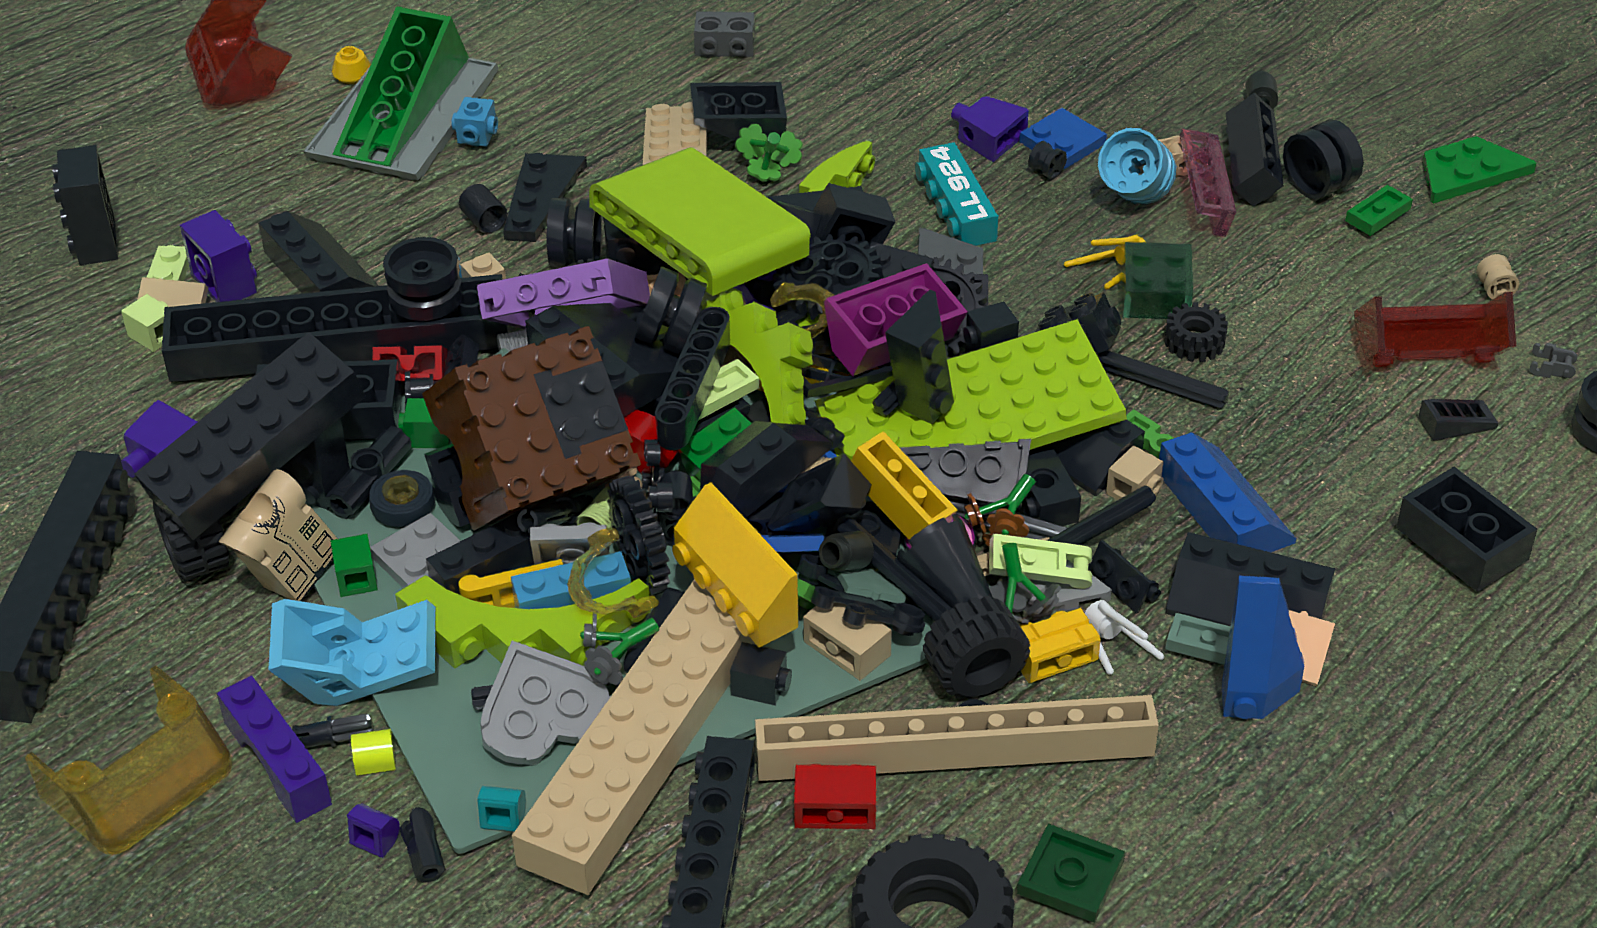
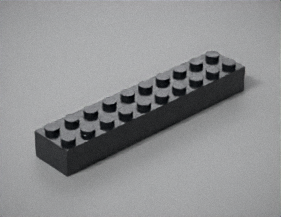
M502 274L461 278L463 289L461 303L453 312L442 318L429 321L410 320L394 312L388 300L387 285L164 307L162 355L169 382L256 374L257 365L270 364L308 332L342 361L373 360V347H402L407 350V355H414V346L442 345L449 351L451 345L461 335H465L478 343L479 351L498 349V334H508V326L482 319L477 285L503 280Z

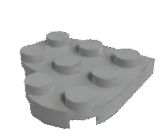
M511 641L483 707L480 723L482 745L487 751H490L505 762L530 766L536 765L541 762L545 755L550 753L557 741L578 743L611 695L609 696L606 686L595 679L586 670L585 666Z

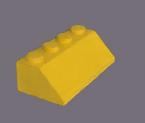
M712 483L706 484L674 527L675 545L672 546L673 555L681 566L685 565L693 573L698 586L702 589L706 588L710 592L718 608L724 613L728 612L735 620L741 634L745 637L749 636L760 648L798 628V574Z

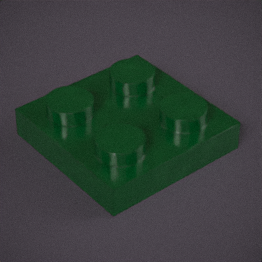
M1048 823L1017 884V894L1095 923L1124 863L1125 851Z

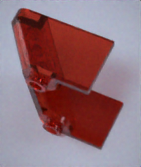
M211 0L189 34L185 45V52L203 103L213 107H220L262 98L274 90L276 81L291 60L292 54L257 39L258 31L256 30L254 19L267 0Z
M1505 292L1486 304L1383 307L1382 296H1377L1354 311L1355 328L1365 360L1372 361L1374 367L1392 366L1395 360L1474 358V363H1489L1495 361V356L1516 347L1513 292Z

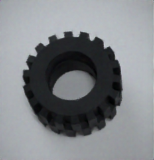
M153 501L155 518L165 548L177 575L184 582L229 566L230 555L228 547L218 542L224 535L219 519L193 540Z
M986 596L980 600L978 597L971 598L968 602H960L954 605L955 607L951 610H946L941 614L939 620L933 622L930 626L931 631L927 632L924 637L926 642L923 645L925 658L946 692L959 699L965 697L976 699L980 695L984 697L997 689L1003 688L1007 682L1012 681L1017 676L1018 671L1024 668L1025 660L1030 655L1029 639L1007 605H1004L999 599L993 600L992 597Z

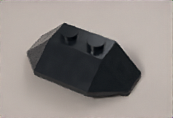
M754 421L701 464L700 491L706 484L712 483L744 518H747L832 449L833 444L809 425Z

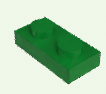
M1387 184L1349 209L1345 221L1371 236L1410 210L1413 199Z

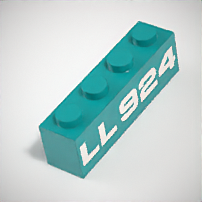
M955 142L919 149V162L915 163L917 179L923 181L928 198L930 200L933 199L936 204L938 216L944 218L947 223L950 237H955L957 240L975 246L996 242L998 214Z

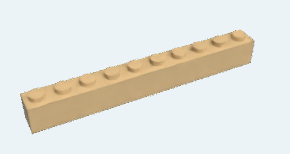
M1152 695L755 719L758 780L795 779V765L810 764L876 766V774L1149 757L1155 756L1159 724Z

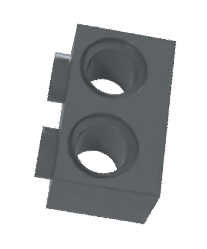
M696 12L694 26L695 56L753 57L755 12Z

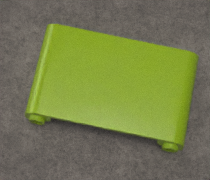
M692 147L592 184L589 190L590 208L688 279L694 278L707 283L705 291L711 296L809 256L810 230L804 222Z

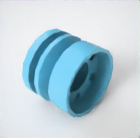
M1126 128L1115 132L1105 141L1099 152L1098 169L1102 180L1118 195L1134 204H1150L1160 200L1170 191L1175 181L1177 166L1173 154L1154 135L1143 129ZM1141 165H1144V167H1143L1144 173L1141 174V175H1139V173H1140L1139 167H1140Z

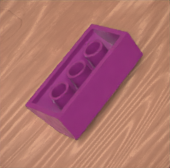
M927 263L826 298L824 307L832 351L852 376L891 362L885 332L930 289L936 292L944 341L954 337L968 311Z

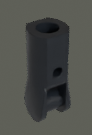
M415 807L409 814L410 820L403 822L400 826V833L407 846L415 878L421 882L436 881L446 868L436 839L433 817L426 809Z

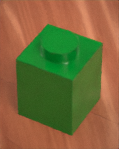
M408 398L405 413L399 414L398 426L411 439V448H441L448 445L450 439L444 434L440 435L438 428L433 424L424 398Z
M368 534L330 540L340 597L378 591Z

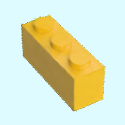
M884 431L856 449L851 462L872 484L867 495L908 539L941 518H945L948 523L952 521V515L957 512L956 507Z

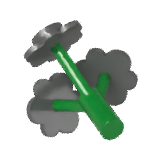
M1017 543L1004 544L1002 550L1008 578L998 579L997 585L989 588L993 599L1001 600L1004 605H1007L1011 613L1012 611L1021 612L1026 608V602L1032 599L1033 594L1036 599L1027 611L1029 616L1038 615L1040 612L1045 615L1053 610L1059 601L1057 593L1060 591L1061 586L1059 584H1052L1042 593L1022 573ZM1014 616L1019 625L1029 623L1027 619Z
M593 613L592 624L585 623L584 631L580 633V637L583 639V647H591L585 652L587 657L584 663L586 670L600 683L606 686L612 683L618 687L623 680V675L620 671L622 665L619 660L629 648L660 631L656 621L651 617L625 633L596 632L597 614ZM596 640L621 641L612 652L604 646H598L595 649Z

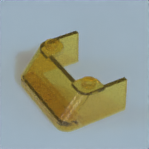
M156 665L150 669V673L159 701L156 707L157 715L165 726L107 768L101 770L90 761L80 760L66 765L55 773L34 753L30 752L25 756L39 797L99 851L105 854H120L131 848L223 780L232 769V760L227 746L195 697Z

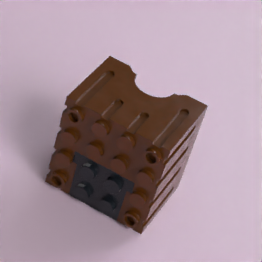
M589 326L577 329L571 335L564 333L545 339L537 346L535 343L513 349L503 357L501 354L478 360L469 368L467 364L456 367L422 393L433 424L438 428L440 435L444 434L450 439L457 451L463 475L460 486L462 503L473 531L500 522L524 509L555 503L561 497H572L601 487L641 465L638 454L632 451L630 443L633 441L598 348L594 349L591 339L594 337Z

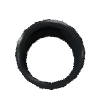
M474 184L462 192L458 202L459 208L481 232L492 233L503 226L508 215L507 209L486 186Z

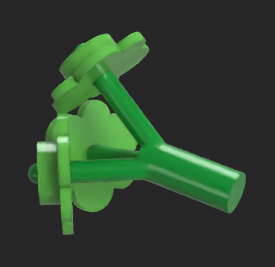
M751 124L748 128L740 130V138L735 143L737 151L742 152L745 159H750L747 173L764 182L780 179V165L788 167L791 163L797 164L802 159L800 149L803 143L801 140L796 139L794 133L790 131L782 133L781 138L778 133L772 132L767 138L765 134H762L760 125Z

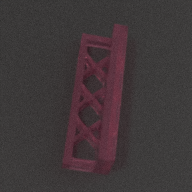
M1182 129L1180 141L1196 213L1209 215L1213 235L1226 237L1235 217L1236 208L1219 137L1217 134ZM1193 142L1202 143V144H1201L1200 147H1198V146H1197L1196 144H1194Z

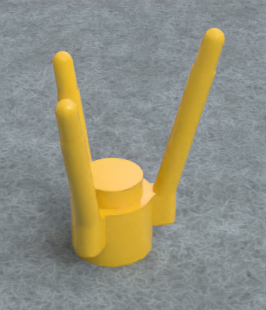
M1137 234L1123 238L1096 239L1091 241L1092 246H1118L1113 250L1065 261L1064 266L1071 267L1115 256L1120 265L1129 267L1104 285V288L1108 290L1133 272L1142 270L1144 268L1142 262L1148 259L1149 249L1145 240Z

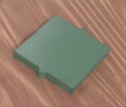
M867 565L859 569L834 571L846 593L869 597L876 601L905 602L906 597L901 589L874 566Z

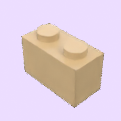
M834 602L831 609L814 607L803 616L804 642L859 681L891 656L892 630L884 622L866 619L863 626H855L847 623L842 618L847 604Z

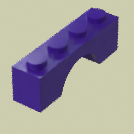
M252 675L217 692L225 725L241 747L249 745L255 752L272 782L278 799L296 823L332 805L325 773Z

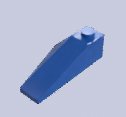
M1239 576L1222 676L1223 717L1263 719L1300 692L1305 663L1297 643L1295 628H1293L1290 620L1289 608L1280 579Z

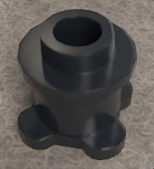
M405 371V409L408 398H423L422 393L438 382L433 381V374H429V377H410V371Z

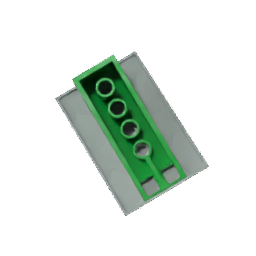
M396 6L371 66L303 152L306 157L313 158L319 162H333L348 168L367 169L377 174L397 175L405 180H419L425 175L437 154H441L454 133V130H452L453 113L458 112L464 97H482L499 69L497 63L469 58L451 16Z

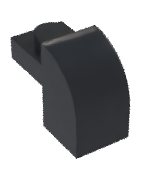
M451 443L425 453L424 456L434 483L432 485L434 496L440 509L452 524L459 527L469 524L470 521L462 503V491L460 488L463 479L462 467L454 445Z

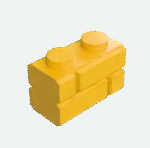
M1081 608L1069 612L1058 611L1048 619L1020 625L1030 642V655L1025 660L1026 664L1021 670L1028 683L1099 659L1100 635L1092 623H1089V619Z

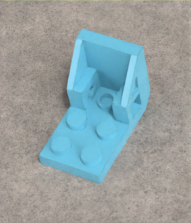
M289 599L272 603L269 671L314 704L338 706L435 673V606L428 600H424L361 622L344 608Z

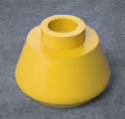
M346 46L335 55L332 75L341 83L357 84L371 66V63L361 49L354 46Z

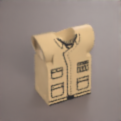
M276 469L266 479L246 508L238 515L218 542L234 550L235 554L264 588L290 600L302 602L332 562L333 554L330 540L338 538L316 512L305 504V494L296 480L286 472Z

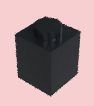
M742 642L730 668L731 696L776 706L781 691L787 692L791 682L792 669L787 668V652L763 646L759 648L757 645Z

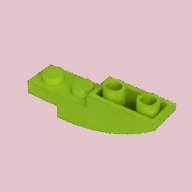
M864 141L825 160L800 183L799 193L822 191L828 183L846 188L861 186L862 180L867 173L870 174L874 169L875 156L872 155V142Z

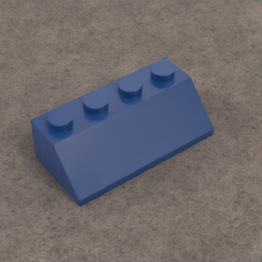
M1192 432L1161 443L1159 459L1163 461L1161 477H1163L1165 484L1209 537L1267 552H1273L1296 543V537L1219 447Z

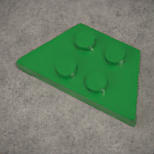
M1477 136L1424 151L1422 160L1423 168L1426 172L1427 186H1430L1431 189L1430 201L1433 204L1533 174L1537 164L1532 159Z

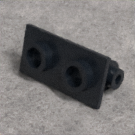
M1100 540L1092 557V562L1088 566V571L1112 589V593L1135 613H1139L1144 601H1156L1161 594V590L1158 589L1159 584L1155 580L1148 579L1143 573L1138 571L1135 566L1121 555V551L1118 548H1112L1104 540Z

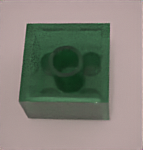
M1125 242L1122 264L1123 318L1167 319L1169 312L1172 313L1173 308L1176 306L1180 309L1181 304L1187 303L1189 307L1192 306V244Z

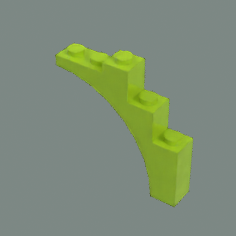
M735 288L714 296L705 291L701 302L702 310L708 307H720L728 312L730 317V345L735 347L748 360L759 377L769 404L771 422L805 425L806 412L804 409L802 368L813 365L811 332L789 322L778 326L776 311L755 302L744 305L742 291ZM662 325L659 335L666 332L668 327Z
M424 575L395 594L398 610L424 600H428L435 606V652L454 669L466 661L475 658L485 649L502 663L511 641L585 666L584 663L587 660L585 652L591 647H583V639L580 637V633L584 631L585 623L592 624L593 613L597 614L596 632L620 633L632 624L641 621L651 612L649 586L639 578L615 592L587 602L557 608H508L470 600L445 589L427 575ZM596 640L595 649L609 641Z

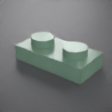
M1176 613L1167 637L1165 650L1225 664L1230 626Z

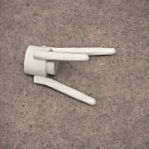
M1105 600L1094 602L1085 611L1089 623H1092L1100 637L1112 639L1122 631L1158 660L1164 659V654L1146 640L1148 634L1116 612ZM1100 642V662L1106 673L1112 675L1114 672Z

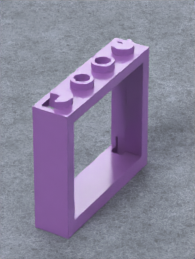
M610 259L477 285L482 319L526 329L525 320L529 319L528 312L531 310H535V315L556 305L612 303L617 308L646 306L650 297L647 273L645 271Z

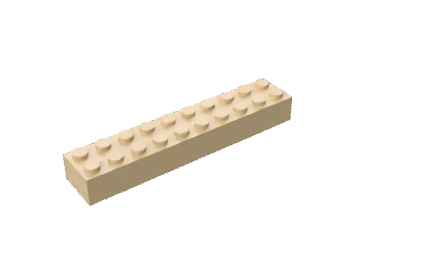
M695 579L659 628L660 631L656 632L513 833L512 840L516 866L589 895L730 685V668L741 643L745 642L756 645L749 636L745 637L741 634L735 620L728 612L724 613L718 608L714 597L706 588H700Z

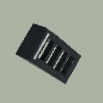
M1427 399L1421 402L1418 418L1433 441L1498 427V421L1483 400Z

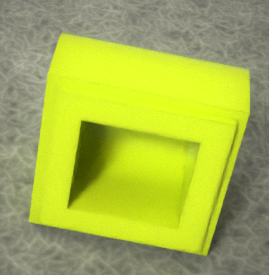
M391 729L351 734L352 756L356 776L396 770Z

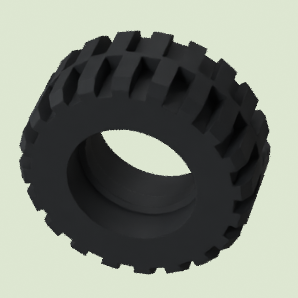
M934 833L932 838H922L921 834L908 837L906 842L901 843L898 839L886 845L884 853L880 850L868 859V866L865 865L860 869L856 877V886L853 887L851 928H913L904 923L896 914L909 905L924 901L946 903L963 912L968 917V920L956 928H1013L1015 905L1013 888L1010 880L1004 877L1005 871L996 860L989 861V854L980 847L976 846L974 849L969 847L967 840L956 837L953 841L945 839L944 834Z

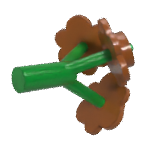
M1024 473L1007 498L981 508L978 507L974 496L971 493L967 494L969 504L964 506L966 513L964 518L969 521L971 527L978 526L983 534L982 539L985 540L986 545L990 546V538L993 534L1016 537L1028 535L1029 527L1024 523V517L1015 514V512L1036 481ZM997 510L995 514L988 516L987 522L990 524V534H985L986 528L982 515Z

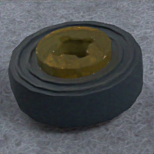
M411 470L393 471L381 476L373 483L369 491L370 509L375 518L385 525L394 527L408 526L431 513L435 504L434 488L429 479L419 472Z

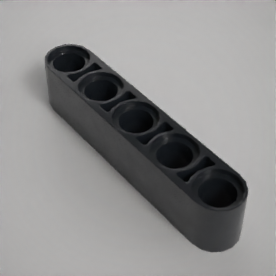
M708 307L698 314L655 411L656 436L658 444L664 449L678 450L688 444L730 347V317L723 308Z

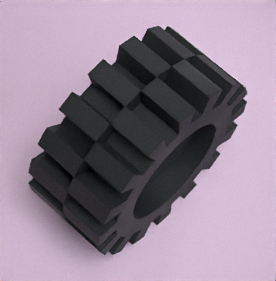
M1192 302V307H1189L1187 303L1181 304V309L1176 306L1173 308L1172 313L1169 312L1164 338L1165 346L1169 347L1171 354L1177 352V358L1183 359L1184 356H1187L1189 362H1194V358H1199V362H1205L1206 356L1213 360L1216 358V354L1220 355L1225 348L1228 321H1225L1226 316L1224 314L1219 315L1220 310L1216 307L1209 310L1210 305L1205 303L1203 307H1198V302Z

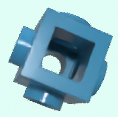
M464 97L458 112H454L452 116V130L456 131L457 143L472 146H488L492 134L495 135L498 130V117L495 113L494 100Z

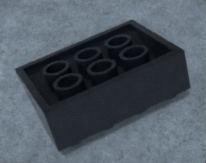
M612 303L556 305L525 320L528 345L535 343L536 346L545 339L564 333L571 335L577 329L589 326L594 337L591 339L594 349L598 348L623 417L662 396L679 359L678 354L665 350L662 342L658 339L649 344L634 338L639 324Z

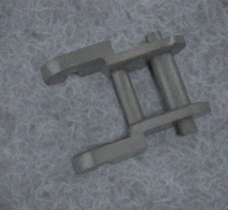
M1535 343L1532 349L1533 354L1540 358L1549 359L1550 362L1543 361L1541 368H1537L1538 363L1533 361L1530 364V372L1533 375L1550 378L1551 375L1571 378L1576 373V369L1572 365L1577 361L1576 352L1557 348V344L1546 343L1544 349L1540 350V344Z

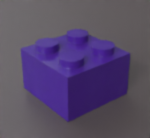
M213 210L180 224L191 276L198 283H205L209 287L208 294L215 302L242 300L257 293L254 281L257 278V273L249 258V254L252 253L251 245L244 235L240 236L235 231L229 219L224 220L216 210Z

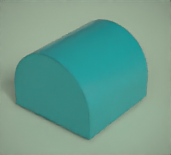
M492 786L481 787L477 797L480 828L515 832L524 819L526 806L525 791Z

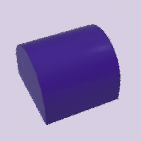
M362 803L357 804L347 814L349 843L384 858L397 840L400 829L399 820Z

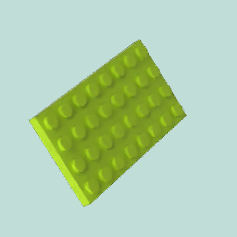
M1078 319L947 359L954 403L950 410L942 414L933 424L899 409V405L888 416L884 417L874 411L873 400L894 380L893 376L883 381L862 385L814 400L818 415L832 420L835 428L845 435L842 441L844 447L840 450L835 448L833 450L834 454L839 456L844 453L850 460H852L859 446L882 431L898 447L929 445L932 448L946 447L949 444L957 443L976 445L985 444L987 441H1001V443L1018 442V439H1031V450L1127 420L1126 409Z

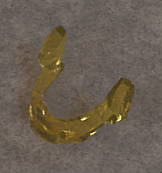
M783 282L773 293L771 304L773 307H776L790 300L798 299L818 303L823 308V314L819 316L817 324L805 328V330L811 332V338H814L828 326L824 302L826 298L834 295L817 284L795 286L794 283Z
M615 528L599 530L587 538L590 545L589 550L573 562L567 584L571 599L580 609L603 615L626 610L633 618H637L655 608L659 601L652 595L639 599L631 596L615 605H603L593 601L590 591L584 586V573L596 555H599L606 547L619 539V534Z

